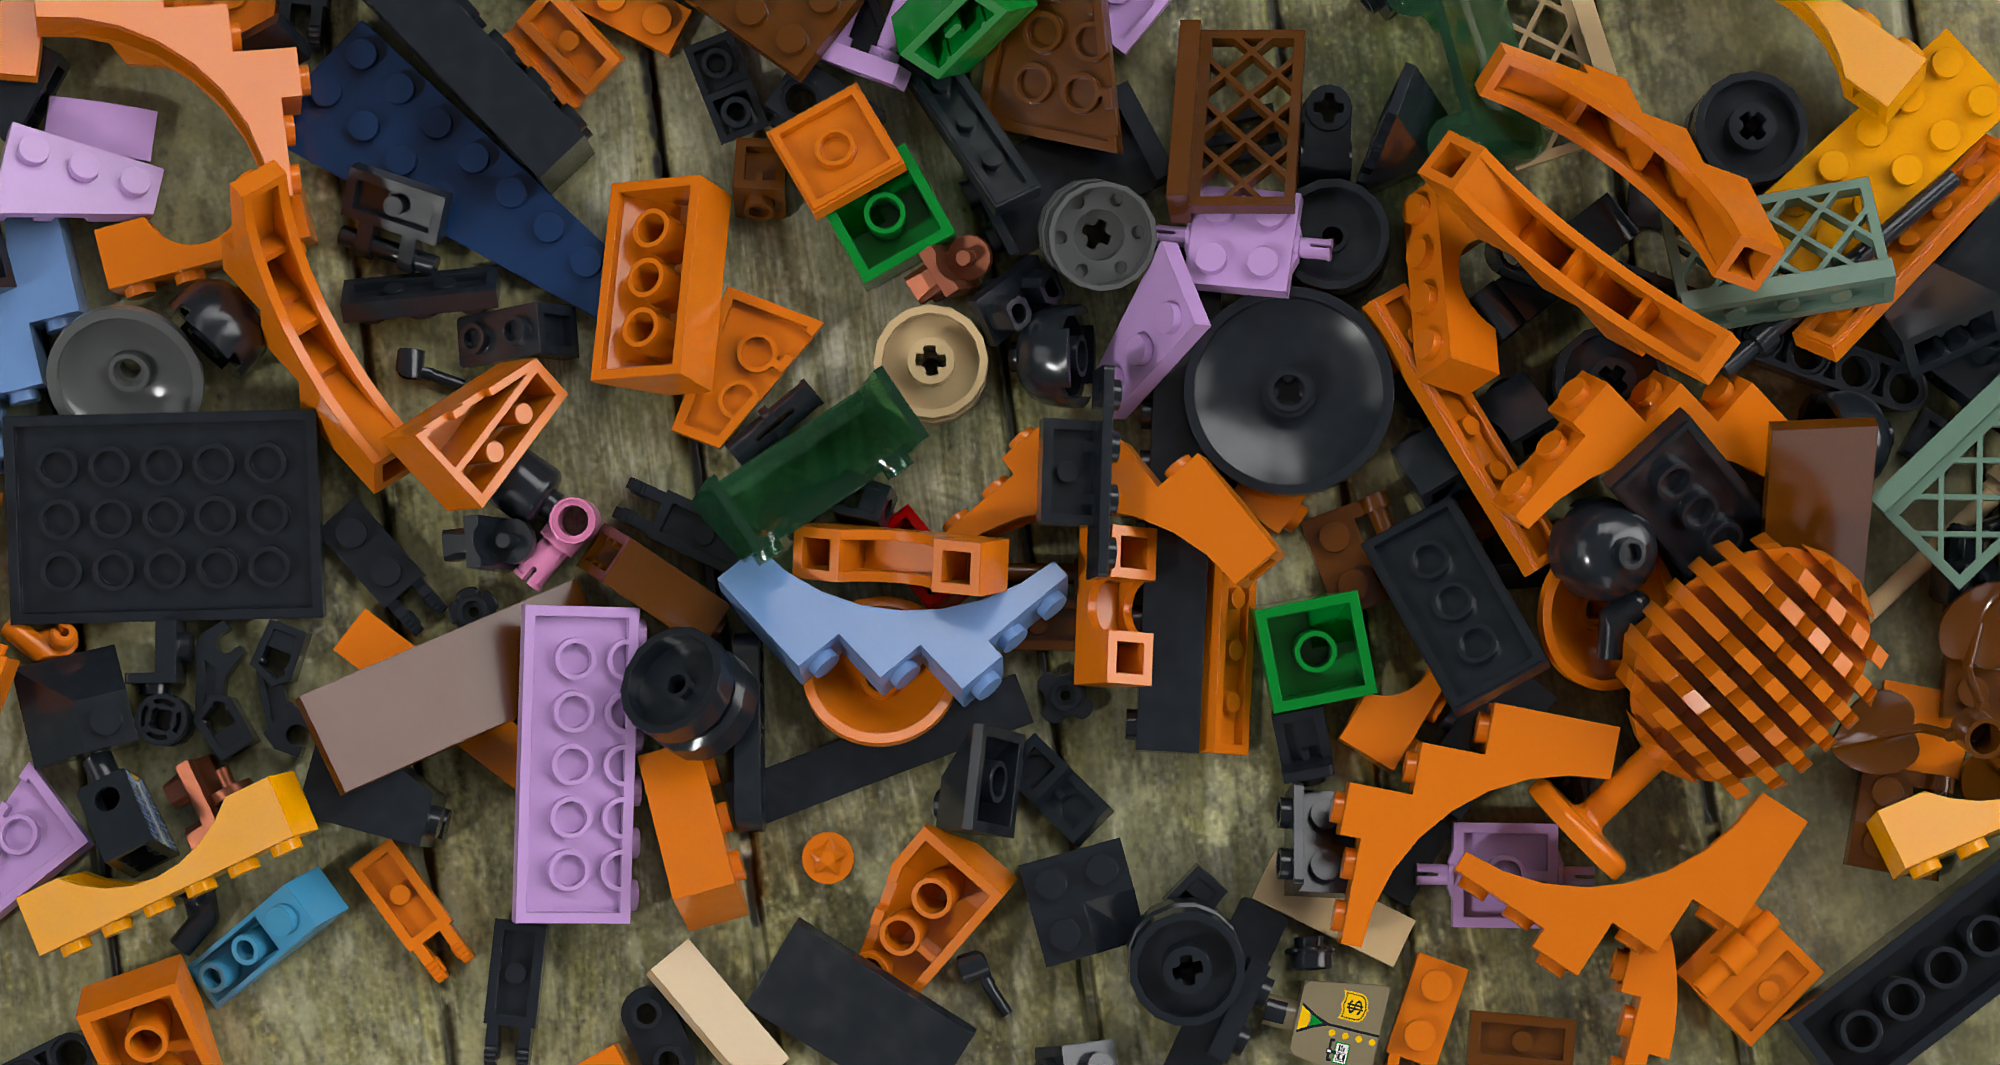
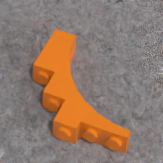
M33 0L37 37H80L120 45L158 60L192 81L225 112L246 141L258 168L274 159L285 170L291 207L293 205V195H302L299 163L289 164L287 147L296 146L293 115H301L302 96H311L308 65H299L297 47L242 51L240 22H230L228 3L173 7V0Z
M1503 42L1499 43L1474 83L1480 96L1528 116L1593 154L1647 196L1679 228L1699 253L1713 277L1755 292L1758 291L1786 250L1747 178L1704 163L1687 129L1643 113L1625 78L1582 63L1579 70Z
M1449 130L1417 172L1478 239L1512 255L1543 289L1578 306L1607 339L1642 357L1647 353L1708 386L1741 343L1731 331L1708 320L1666 295L1594 245L1535 197L1484 146Z
M273 159L257 169H250L242 173L235 181L229 184L232 229L221 237L223 270L260 309L261 328L265 345L299 382L300 409H316L320 435L365 485L376 494L411 473L381 440L382 437L404 423L391 409L364 371L323 298L298 235L290 203L287 173Z
M1582 370L1575 378L1569 380L1561 388L1558 398L1547 409L1560 423L1553 431L1541 438L1535 452L1521 468L1505 479L1500 492L1493 498L1491 503L1504 516L1529 529L1559 499L1590 478L1611 470L1679 407L1690 415L1727 461L1737 463L1764 485L1769 421L1788 420L1753 382L1738 375L1728 379L1721 374L1709 386H1706L1702 397L1697 400L1681 382L1654 370L1647 378L1640 381L1634 387L1631 397L1625 401L1608 382Z
M1033 426L1026 428L1009 443L1011 450L1001 459L1009 467L1013 475L1010 478L1002 476L993 481L982 493V496L985 498L972 510L963 509L945 522L942 527L945 531L944 533L997 538L1027 524L1036 522L1039 427L1036 429ZM1120 439V455L1118 462L1112 463L1111 484H1117L1119 491L1118 510L1115 516L1149 522L1175 533L1206 554L1236 585L1245 589L1286 556L1208 458L1199 453L1193 458L1190 455L1181 457L1166 470L1165 476L1168 479L1161 483L1135 449Z
M1489 703L1487 713L1479 711L1475 723L1473 742L1481 744L1479 753L1424 742L1417 743L1415 752H1406L1401 782L1409 783L1408 793L1345 782L1343 792H1334L1329 822L1337 823L1335 834L1354 837L1356 841L1354 848L1345 847L1341 863L1340 878L1348 879L1344 900L1335 899L1332 910L1330 930L1338 932L1336 942L1362 948L1373 908L1392 871L1416 841L1451 811L1486 792L1528 779L1558 776L1611 779L1620 727L1501 703Z
M1759 793L1732 826L1701 852L1662 873L1624 884L1578 887L1541 883L1502 871L1468 852L1462 855L1453 871L1462 876L1457 883L1460 888L1484 902L1489 894L1506 906L1501 914L1527 932L1533 924L1539 927L1541 930L1530 945L1532 949L1539 953L1534 962L1561 979L1566 971L1573 976L1579 975L1611 925L1618 929L1614 938L1635 953L1641 955L1645 948L1653 953L1658 952L1690 902L1698 906L1694 915L1712 928L1721 932L1726 924L1732 929H1738L1808 821L1767 794Z

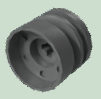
M1096 178L1074 180L1056 190L1043 206L1037 226L1039 250L1048 266L1066 281L1096 291L1120 289L1139 278L1152 261L1157 243L1155 218L1145 200L1127 186ZM1097 220H1099L1097 229L1104 233L1103 238L1100 242L1091 240L1088 246H1086L1088 237L1082 233V228L1085 224L1095 225Z

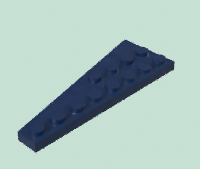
M361 20L310 74L311 96H302L301 115H293L296 146H287L288 150L307 162L315 164L335 175L346 183L350 166L361 162L453 193L444 235L446 238L463 245L483 256L488 261L505 268L527 280L530 284L547 291L597 320L605 244Z

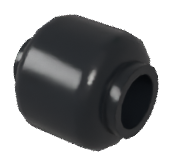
M527 449L489 499V502L512 519L523 520L531 524L541 516L548 521L554 505L564 499L565 496L558 491L562 480L561 472Z

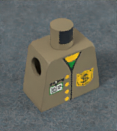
M1302 979L1297 1000L1269 994L1263 1007L1261 1024L1289 1030L1285 1051L1315 1065H1373L1390 987L1378 984Z

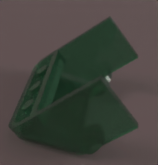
M881 365L870 374L858 391L720 481L715 474L706 479L691 502L703 520L744 564L754 559L761 566L785 550L781 540L881 474H884L887 480L890 481L911 467L914 462L909 455L915 452L930 435Z

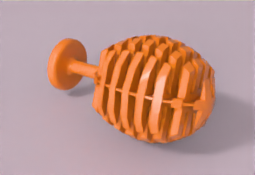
M1765 532L1749 539L1758 550L1744 553L1731 541L1726 540L1712 545L1725 561L1711 567L1700 556L1687 566L1697 576L1684 586L1675 577L1664 588L1673 597L1662 609L1652 600L1642 610L1653 622L1646 637L1630 623L1624 639L1638 653L1634 669L1623 660L1615 675L1630 691L1632 714L1628 711L1627 713L1633 733L1641 747L1611 775V779H1606L1580 804H1573L1555 785L1546 779H1538L1527 788V791L1548 816L1611 879L1616 881L1625 873L1627 864L1623 856L1602 834L1603 827L1662 770L1675 777L1696 784L1699 783L1695 779L1718 781L1735 799L1751 793L1740 780L1742 778L1757 775L1771 790H1775L1789 785L1775 771V767L1789 761L1800 774L1804 773L1813 763L1805 756L1803 751L1816 743L1826 753L1837 743L1827 731L1836 720L1848 731L1860 720L1848 706L1854 692L1870 707L1872 706L1878 690L1863 675L1866 660L1871 663L1873 662L1881 670L1889 655L1870 637L1869 616L1874 619V614L1861 582L1838 560L1823 551L1803 545V549L1782 547Z

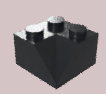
M1120 837L1018 865L1046 968L1126 945L1134 923L1141 917Z

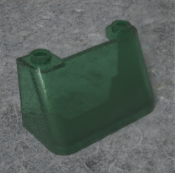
M1388 0L1391 8L1398 14L1408 18L1423 17L1429 23L1434 33L1440 32L1462 110L1461 112L1441 118L1432 126L1427 138L1429 154L1431 155L1446 133L1451 130L1484 146L1506 170L1534 161L1541 153L1544 144L1541 124L1514 109L1480 96L1474 85L1500 42L1519 48L1506 0Z

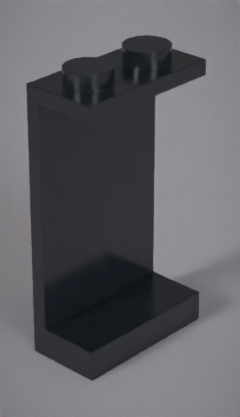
M1128 80L1117 85L1124 155L1032 136L1014 145V147L1041 185V194L1039 197L997 217L993 215L963 170L965 179L958 182V185L971 210L980 207L989 225L983 227L982 231L995 255L1004 252L1009 263H1012L1038 250L1037 226L1043 206L1056 190L1074 180L1096 178L1129 187L1140 197L1167 183L1169 157Z

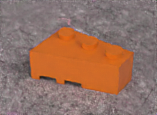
M537 358L500 362L382 437L381 440L447 511L481 509L486 505L567 397L568 393Z
M666 748L637 756L672 898L689 931L750 915L741 881L747 879L739 849H731L727 833L734 831L733 821L727 802H718L714 788L715 785L722 784L716 758L713 757L706 761L685 760Z

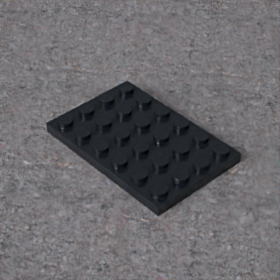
M316 409L2 417L11 625L154 622L155 620L323 618L327 616L321 445Z

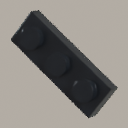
M498 265L440 270L434 276L420 272L413 275L399 274L344 280L340 302L343 323L360 322L370 325L380 323L389 318L411 317L414 319H428L440 313L462 311L465 314H479L491 308H499L501 281Z

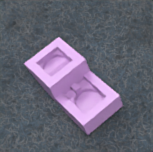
M49 96L43 131L148 164L151 161L158 111L85 99Z

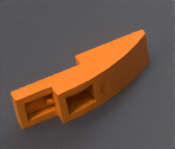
M1671 934L1660 950L1655 953L1645 948L1643 953L1639 955L1626 946L1623 949L1616 948L1613 953L1609 968V978L1615 980L1613 991L1632 995L1633 998L1631 1006L1624 1004L1621 1008L1616 1034L1623 1036L1618 1057L1611 1055L1607 1065H1646L1649 1054L1670 1059L1678 1002L1677 970Z

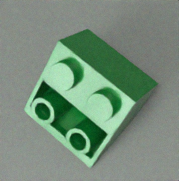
M907 0L891 16L899 55L936 79L969 73L1038 4L1037 0Z

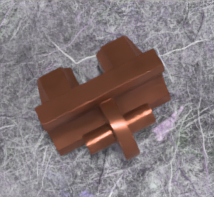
M964 235L956 238L952 244L930 245L918 253L924 264L904 277L920 304H926L930 300L938 303L947 297L969 296L974 294L980 286L979 278L983 277L990 270L993 263V253L990 245L983 238L976 235Z
M213 753L194 760L188 759L176 765L175 768L178 773L163 785L166 797L175 809L186 807L192 803L200 819L185 828V837L191 850L201 842L215 821L224 798L253 784L251 778L236 782L229 766L219 768Z

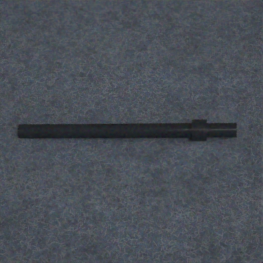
M1946 169L1881 224L1886 247L1960 186L1961 182L1953 171ZM1859 242L1844 257L1858 263L1872 260L1874 253L1872 247ZM1803 317L1752 325L1743 333L1744 340L1721 368L1720 373L1730 379L1758 355L1765 357L1781 343L1780 336Z

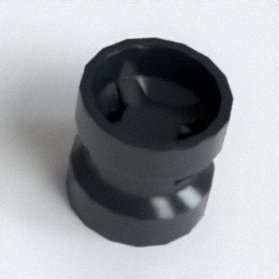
M151 695L139 704L135 713V726L138 734L146 742L158 746L177 747L184 744L193 736L197 727L193 722L195 718L193 706L187 700L175 695Z

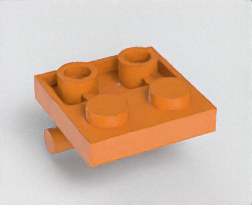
M1756 904L1753 905L1738 929H1732L1726 924L1721 932L1714 929L1676 967L1677 976L1750 1047L1824 973L1779 927L1780 921L1767 909L1762 911Z

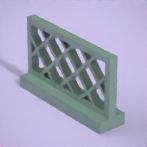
M1869 177L1757 195L1764 211H1770L1765 213L1774 230L1792 241L1757 292L1732 283L1726 284V281L1718 278L1711 287L1688 291L1685 277L1695 264L1707 270L1708 268L1696 249L1676 238L1674 230L1676 225L1663 212H1660V224L1677 301L1725 329L1893 302L1896 272L1892 257L1888 258ZM1860 196L1863 209L1853 222L1830 210L1837 199ZM1799 206L1813 215L1799 231L1778 219V216L1785 208ZM1821 219L1845 232L1832 249L1809 237ZM1865 221L1867 224L1868 231L1861 228ZM1854 237L1872 247L1875 260L1855 263L1842 256L1841 252ZM1800 246L1823 258V261L1816 270L1804 272L1788 264V262ZM1680 254L1687 258L1683 264Z
M2000 374L1872 495V506L1883 517H1886L1958 590L2000 552V532L1982 531V501L2000 502V495L1982 494L1983 464L2000 465V457H1983V436L1991 428H2000ZM1977 442L1976 457H1962ZM1953 464H1976V494H1944L1945 472ZM1938 479V494H1923ZM1914 501H1938V531H1915L1900 515ZM1944 501H1976V531H1944ZM1922 537L1938 538L1937 552ZM1944 538H1976L1975 561L1960 575L1944 560ZM1982 538H1998L1982 553Z

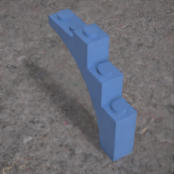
M6 217L4 220L6 248L17 287L0 294V474L4 473L2 417L8 416L5 402L9 401L11 407L33 404L41 400L40 393L48 391L46 381L48 359L41 330L46 329L49 335L60 334L71 321L89 311L68 218L54 217L53 221H32V217Z
M758 546L717 578L722 599L731 605L732 610L802 685L813 676L820 678L832 670L839 661L841 653L853 663L882 696L894 687L902 689L919 674L920 665L924 664L963 707L967 706L975 698L978 700L987 698L999 687L1002 682L1001 676L1004 675L1003 657L999 652L1003 650L1005 653H1008L1015 649L1025 639L1028 633L1027 629L1041 617L1044 620H1048L1056 615L1067 601L1066 596H1068V575L1054 561L1022 583L1007 589V592L997 593L983 600L962 605L928 610L900 611L859 605L821 592L788 573Z

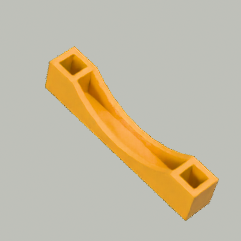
M1774 0L1804 22L1825 47L1837 71L1843 97L1886 126L1924 81L1927 59L1924 58L1922 50L1911 40L1905 37L1896 39L1883 30L1880 21L1866 9L1858 7L1855 10L1842 0Z
M288 771L268 776L226 796L215 821L201 842L180 863L153 879L138 881L120 880L82 871L56 878L16 897V900L39 956L60 950L63 958H67L91 948L93 943L90 937L100 932L103 933L106 939L133 928L135 925L132 917L144 912L146 919H149L175 908L176 904L173 898L186 892L188 899H191L219 887L215 879L218 876L228 872L230 878L234 879L261 867L258 858L271 852L273 859H276L302 848L301 837L319 828L295 771Z
M1924 791L1878 810L1866 822V825L1893 880L1910 873L1913 881L1940 870L1942 868L1940 860L1957 853L1960 861H1963L1989 848L1987 840L2000 835V799L1986 801L1953 799Z

